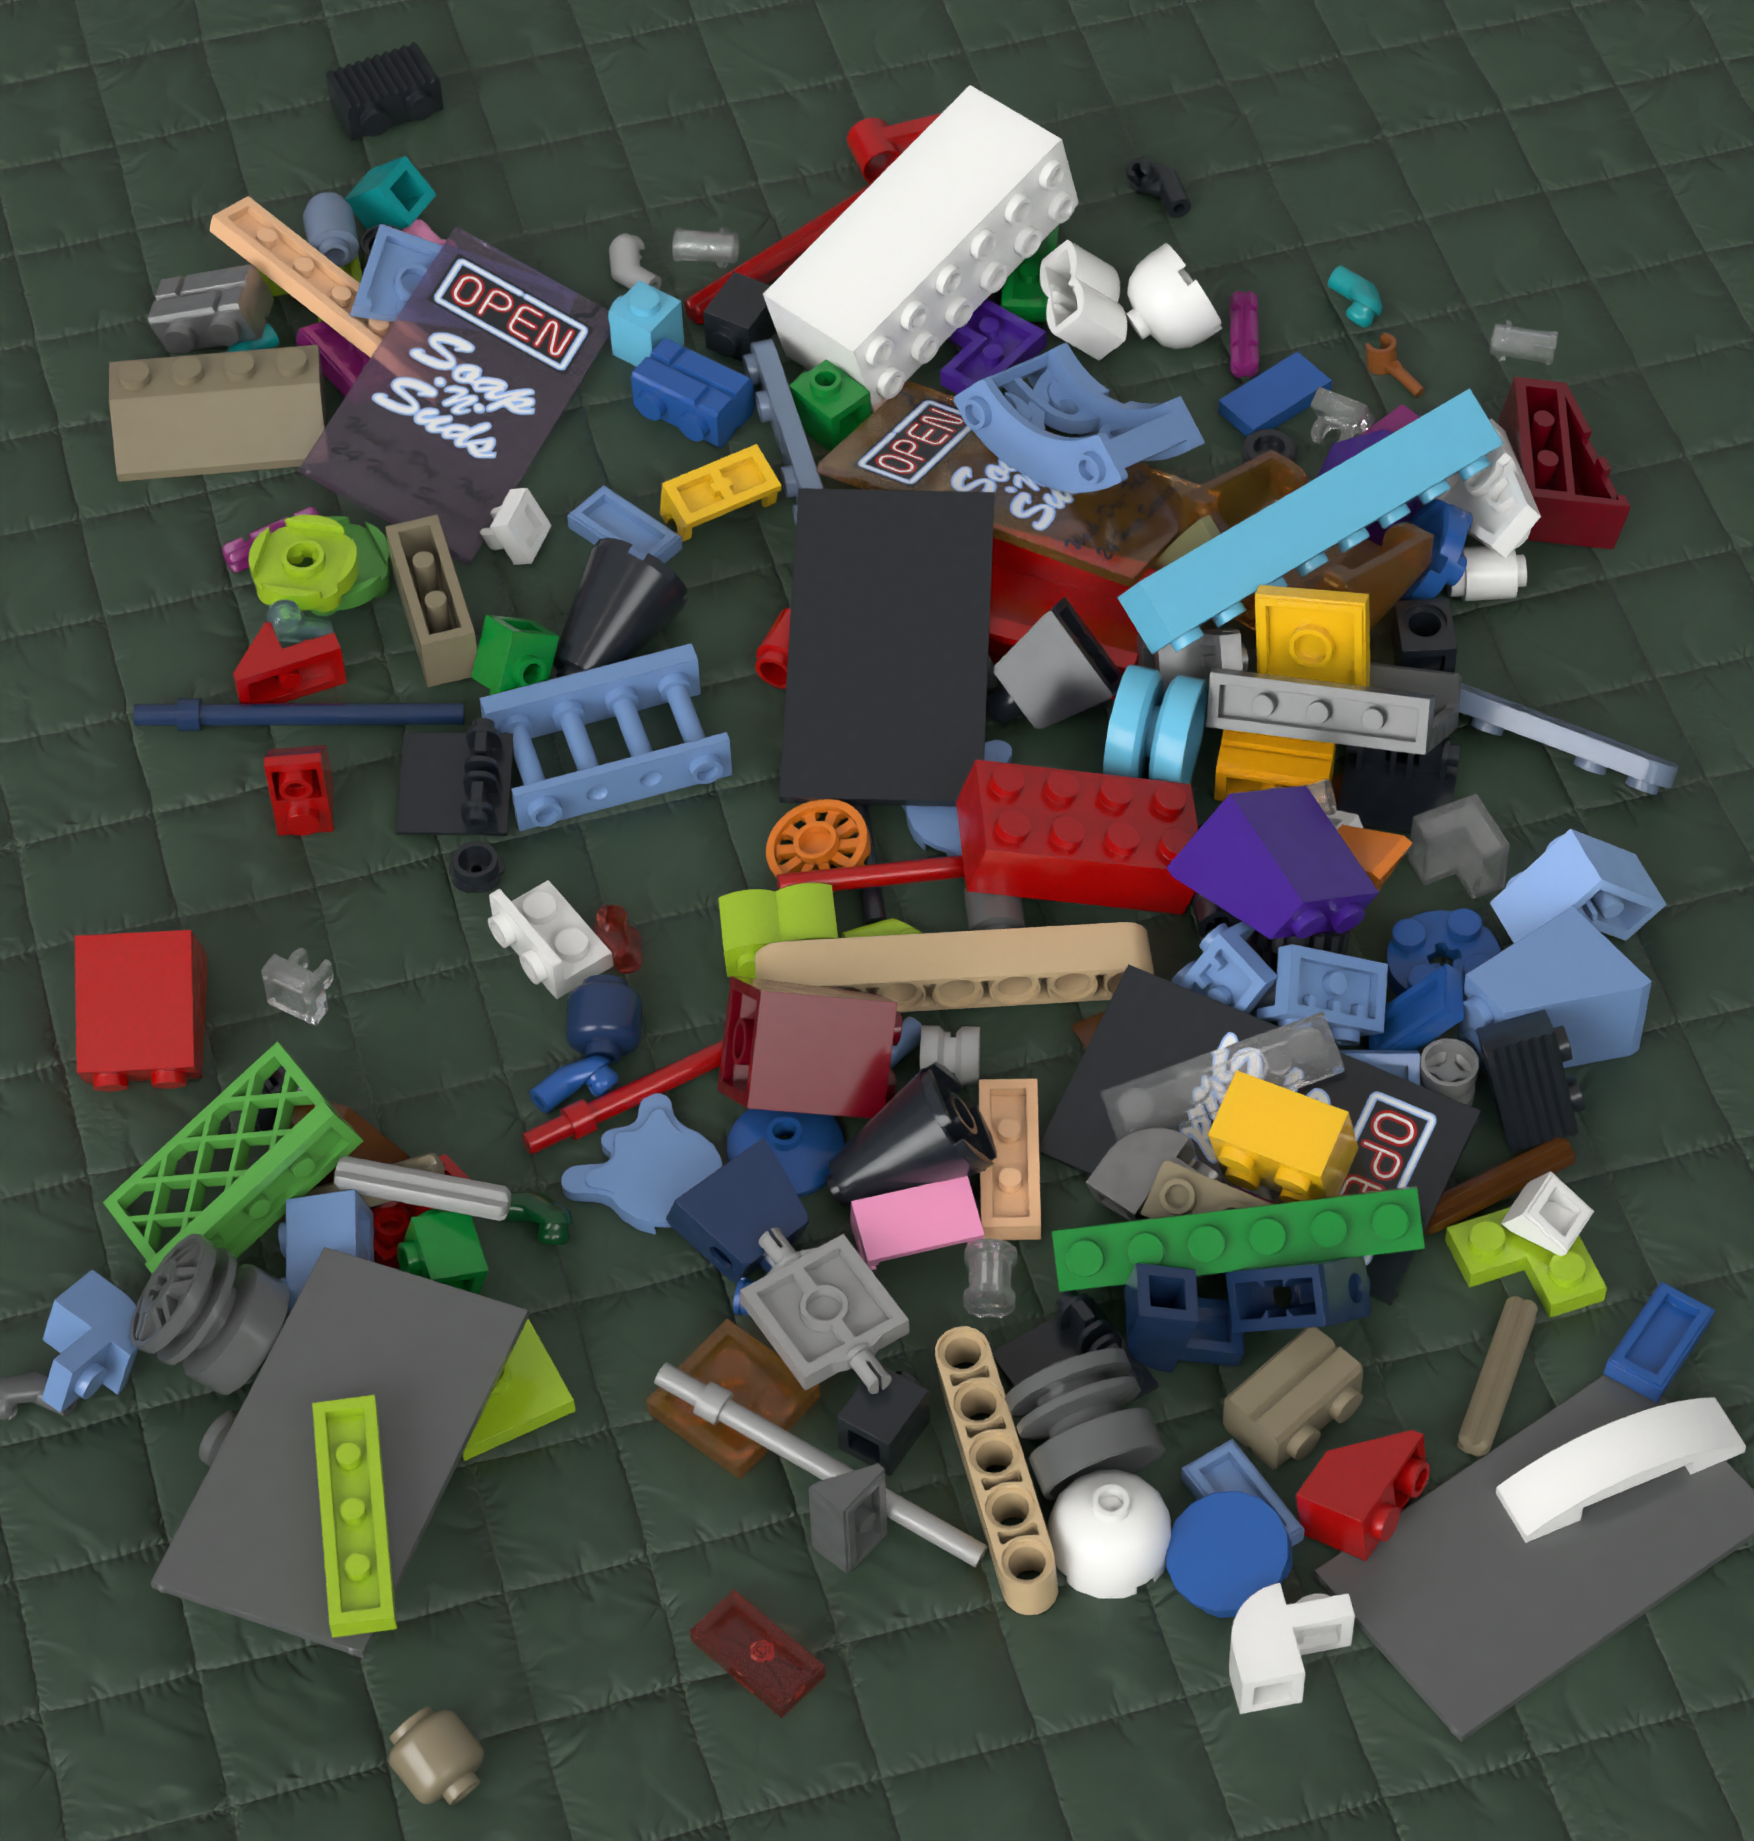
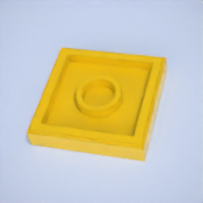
M1269 585L1258 586L1255 593L1257 673L1370 687L1369 594Z

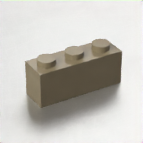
M438 515L385 526L392 572L427 687L470 678L477 653L475 632Z

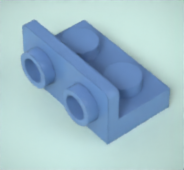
M1242 921L1230 928L1225 923L1214 928L1199 945L1203 951L1199 959L1184 966L1173 977L1171 982L1249 1014L1274 984L1278 976L1246 942L1255 929Z
M1294 944L1279 947L1275 1005L1258 1008L1257 1018L1302 1037L1311 1036L1312 1032L1324 1034L1325 1043L1330 1045L1357 1046L1360 1044V1037L1384 1033L1388 964Z

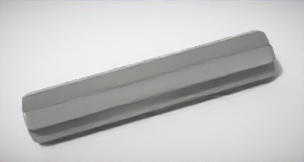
M343 1156L339 1159L334 1176V1184L340 1191L356 1190L361 1195L498 1221L506 1219L511 1205V1192L506 1186L349 1156Z

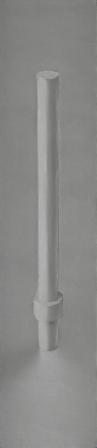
M667 1362L661 1367L655 1378L654 1384L694 1406L693 1413L715 1426L719 1422L726 1424L821 1480L854 1471L853 1468L732 1400L734 1393L713 1381L706 1385ZM886 1488L887 1517L971 1566L976 1568L986 1553L987 1545Z

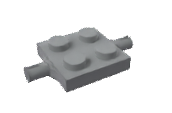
M772 1228L771 1235L766 1231L760 1237L759 1245L765 1250L775 1266L765 1277L741 1289L740 1300L742 1306L806 1391L840 1371L854 1369L871 1394L879 1393V1386L884 1390L890 1384L892 1378L874 1355L878 1350L909 1334V1319L844 1234L818 1248L796 1252L782 1234L780 1228Z

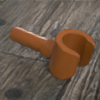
M1382 333L1380 335L1381 349H1375L1369 343L1365 344L1367 368L1371 373L1377 375L1390 374L1416 398L1425 392V388L1398 361L1397 342L1394 336Z

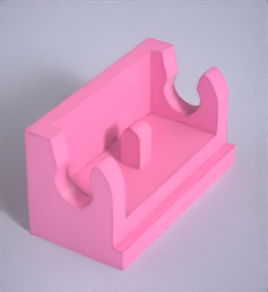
M968 1176L851 1201V1230L854 1234L858 1253L871 1270H876V1265H879L881 1261L964 1242L967 1243L968 1248L981 1246L980 1242L984 1241V1231Z

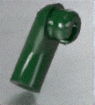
M511 1192L510 1210L506 1219L502 1220L508 1222L539 1223L538 1241L541 1244L565 1245L569 1241L568 1227L569 1224H573L570 1211L548 1195L533 1192Z

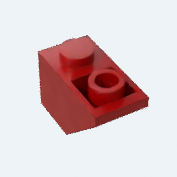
M327 745L270 749L264 757V769L278 836H305L313 833L333 832V776Z
M1409 1430L1327 1451L1296 1494L1299 1523L1305 1529L1304 1536L1367 1561L1380 1541L1386 1542L1391 1538L1398 1525L1400 1512L1410 1497L1417 1498L1423 1492L1428 1482L1430 1464L1426 1462L1424 1434L1415 1430Z

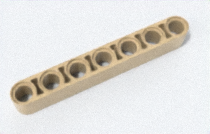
M1132 922L783 941L763 946L756 952L754 957L755 974L758 979L879 994L898 1002L897 1011L899 1012L1111 1000L1121 980V975L1126 970L1128 964L1154 975L1147 930L1142 925Z

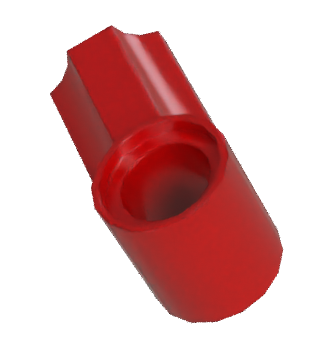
M942 113L890 126L883 119L876 117L866 118L855 124L848 132L847 143L864 179L868 183H873Z

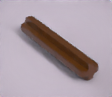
M1555 1137L1551 1142L1547 1141L1539 1146H1535L1445 1191L1425 1234L1437 1233L1523 1190L1528 1182L1548 1172L1555 1174L1573 1165L1576 1161V1156L1570 1142L1566 1137L1564 1139Z

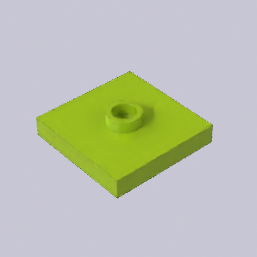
M529 1319L525 1323L462 1454L464 1461L576 1411L572 1395Z

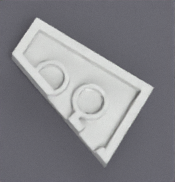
M1491 418L1489 421L1504 443L1486 455L1491 465L1464 482L1458 473L1448 478L1447 482L1451 489L1435 499H1440L1470 512L1473 516V521L1468 534L1506 559L1513 549L1518 548L1526 541L1531 528L1541 515L1505 430Z

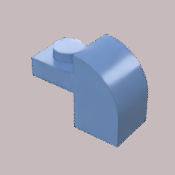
M93 1269L54 1300L42 1339L61 1353L53 1360L42 1396L43 1401L60 1413L79 1397L85 1400L90 1398L102 1384L118 1395L129 1380L138 1348L132 1346L129 1337L131 1320L136 1305L123 1291Z

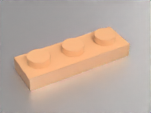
M1037 1078L979 1079V1111L991 1132L997 1150V1158L992 1160L995 1164L980 1172L981 1224L984 1231V1240H1040L1041 1202Z

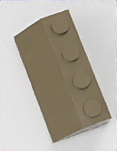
M318 345L109 362V407L118 482L328 464L326 387Z

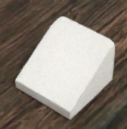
M1548 1172L1526 1184L1501 1224L1511 1232L1559 1256L1567 1254L1594 1211L1554 1173Z

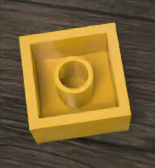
M1238 1070L1235 1071L1208 1133L1220 1169L1225 1172L1224 1177L1229 1182L1251 1191H1257L1259 1185L1281 1193L1279 1198L1283 1202L1338 1196L1358 1150L1348 1111Z

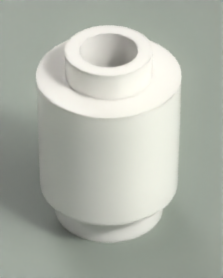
M1487 546L1464 547L1461 555L1467 558L1465 572L1456 585L1450 586L1446 584L1449 597L1461 596L1462 601L1516 598L1518 587H1525L1527 583L1526 559L1524 554L1516 555L1515 549L1505 559Z

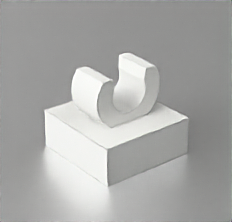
M528 488L510 489L502 505L492 509L490 514L494 520L490 528L481 529L480 535L490 549L500 550L504 548L514 565L532 564L552 525Z

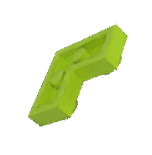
M1511 1207L1449 1226L1446 1229L1445 1241L1469 1288L1525 1271L1549 1318L1605 1301L1607 1287L1579 1235L1567 1254L1559 1256L1511 1232L1501 1224Z

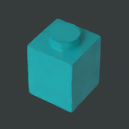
M403 156L370 169L348 194L345 201L352 207L353 213L367 230L380 224L395 226L401 230L409 227L437 194L410 160Z

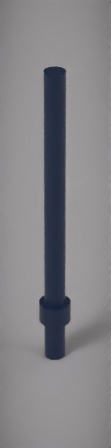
M179 698L177 704H135L133 717L135 726H177L178 731H202L203 726L465 725V703L203 704L201 698Z

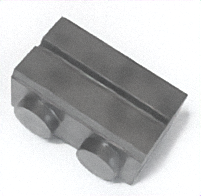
M249 264L190 274L186 277L178 276L161 279L156 293L157 301H154L148 320L149 325L167 352L171 354L188 353L191 350L222 345L232 346L237 342H247L262 338L267 323L265 317H269L274 299L272 292L256 267Z

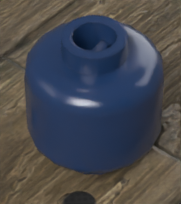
M594 975L584 979L582 985L571 991L567 999L566 1039L572 1049L584 1054L585 1058L594 1055L605 1057L611 1061L609 1065L620 1061V1056L627 1055L638 1047L641 1041L642 1001L638 992L628 986L626 980L614 975Z

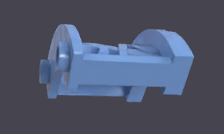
M1067 342L1044 354L990 377L983 378L954 397V403L959 409L965 424L974 431L986 447L1002 462L1017 470V473L1024 474L1043 486L1065 492H1094L1112 487L1128 479V474L1125 470L1128 467L1142 461L1164 460L1179 456L1205 443L1181 396L1170 401L1155 404L1134 401L1123 404L1108 397L1109 390L1095 380L1081 365ZM1028 378L1031 385L1033 386V390L1023 381V379ZM1004 388V389H1006L1008 392H1005V393H1004V396H1003V394L1001 393V391H1000L999 389ZM1044 424L1055 430L1077 434L1080 437L1072 438L1052 434L1045 431Z

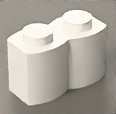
M1067 239L1041 262L1040 284L1045 295L1049 297L1046 309L1047 323L1054 335L1100 361L1111 351L1118 348L1126 339L1127 317L1123 307L1118 303L1120 295L1119 276L1111 265Z

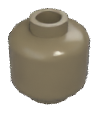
M430 1706L425 1707L401 1724L389 1738L394 1746L388 1756V1762L421 1804H432L444 1798L452 1806L470 1794L481 1782L475 1772L481 1766L485 1758V1752L481 1744L452 1710L444 1709L434 1712Z

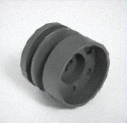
M190 1234L172 1248L150 1277L133 1314L129 1337L132 1346L145 1353H156L158 1360L165 1364L176 1365L183 1360V1369L186 1376L218 1394L229 1395L241 1388L251 1378L269 1354L281 1331L288 1311L289 1289L286 1283L255 1265L244 1264L236 1269L237 1261L232 1252L223 1248H215L213 1241L201 1234Z
M1107 1348L1053 1363L1024 1379L1012 1388L1005 1397L1013 1417L1022 1418L1016 1428L1023 1440L1050 1438L1036 1448L1029 1457L1043 1496L1047 1500H1057L1059 1494L1075 1479L1097 1470L1119 1469L1135 1474L1158 1460L1166 1451L1148 1408L1120 1410L1133 1401L1141 1392L1136 1378L1126 1377L1132 1367L1124 1349Z

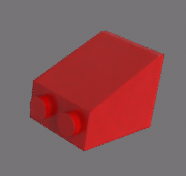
M192 930L75 936L77 1074L86 1084L93 1083L94 1090L105 1092L123 1091L129 1088V1081L151 1080L152 1087L172 1089L187 1086V1078H202L208 955Z

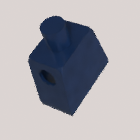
M764 1138L678 1197L666 1217V1221L673 1229L734 1283H738L742 1276L748 1277L760 1267L768 1274L775 1266L765 1250L759 1245V1239L766 1231L771 1235L772 1228H780L782 1234L792 1245L801 1238L810 1223L804 1206L770 1145Z
M1362 1256L1225 1272L1233 1333L1321 1327L1370 1316L1371 1303L1369 1293L1371 1283L1366 1271V1263ZM1290 1286L1292 1298L1287 1307L1280 1308L1276 1304L1273 1295L1274 1287Z

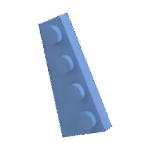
M380 224L350 316L488 334L428 301L458 253L567 314H570L576 292Z

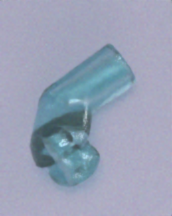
M279 599L273 602L266 612L267 623L271 622L278 641L300 643L308 639L331 634L333 630L331 621L305 617L299 606L289 599Z

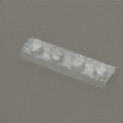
M1324 1011L1101 1091L1100 1093L1117 1141L1143 1129L1165 1128L1181 1131L1214 1119L1236 1070L1291 1091L1345 1072L1343 1061Z

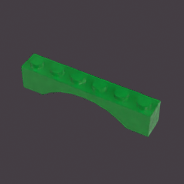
M1417 1186L1211 1212L1058 1228L1052 1231L1059 1292L1126 1284L1136 1263L1196 1270V1276L1425 1249Z

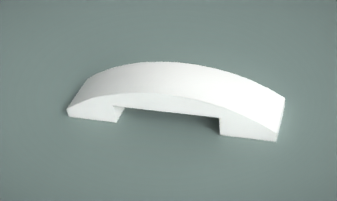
M1715 1397L1683 1400L1650 1408L1621 1418L1558 1447L1497 1486L1496 1495L1523 1540L1527 1543L1580 1521L1583 1508L1683 1466L1686 1467L1690 1475L1744 1453L1746 1445Z

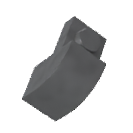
M1239 629L1202 630L1203 637L1177 653L1169 644L1156 653L1151 654L1142 637L1137 635L1139 666L1159 670L1164 685L1163 692H1166L1170 682L1180 674L1206 679L1209 685L1210 672L1215 668L1247 672L1248 654L1246 647L1241 643Z
M1149 1128L1131 1133L1118 1141L1104 1156L1086 1181V1184L1093 1199L1127 1221L1147 1219L1140 1213L1161 1164L1166 1160L1223 1184L1225 1180L1216 1171L1200 1161H1196L1192 1167L1189 1166L1196 1155L1190 1137L1171 1129Z

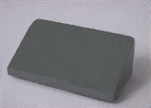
M879 1464L821 1480L808 1488L812 1546L819 1554L846 1574L849 1571L852 1572L888 1534L885 1469Z

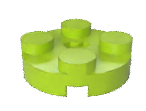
M296 515L285 519V527L279 528L273 533H270V528L268 527L256 537L249 552V567L259 600L264 604L275 605L289 610L314 609L317 612H329L339 607L342 601L341 596L352 588L358 577L359 558L357 546L353 538L351 540L345 535L344 527L333 519L319 515ZM304 557L313 559V564L308 567L292 565L301 564Z

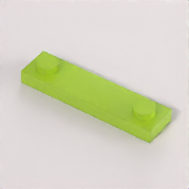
M375 1395L312 1403L329 1626L332 1638L397 1629L379 1417Z

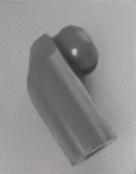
M33 1371L0 1377L1 1420L14 1418L17 1415L19 1403H34L68 1417L75 1410L79 1398L60 1413L42 1400L48 1376Z

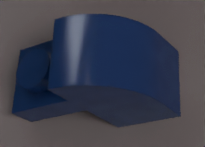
M1136 1263L1124 1291L1127 1346L1131 1355L1145 1366L1171 1373L1179 1360L1237 1367L1244 1356L1243 1332L1233 1333L1229 1301L1197 1297L1196 1270Z

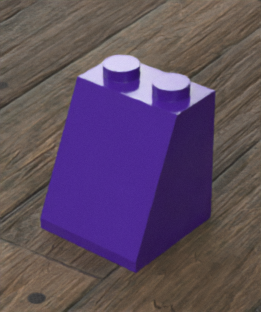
M1307 786L1230 793L1166 867L1172 877L1269 939L1292 936L1303 939L1321 932L1335 931L1338 934L1347 932L1364 919L1365 912L1363 910L1379 894V891Z

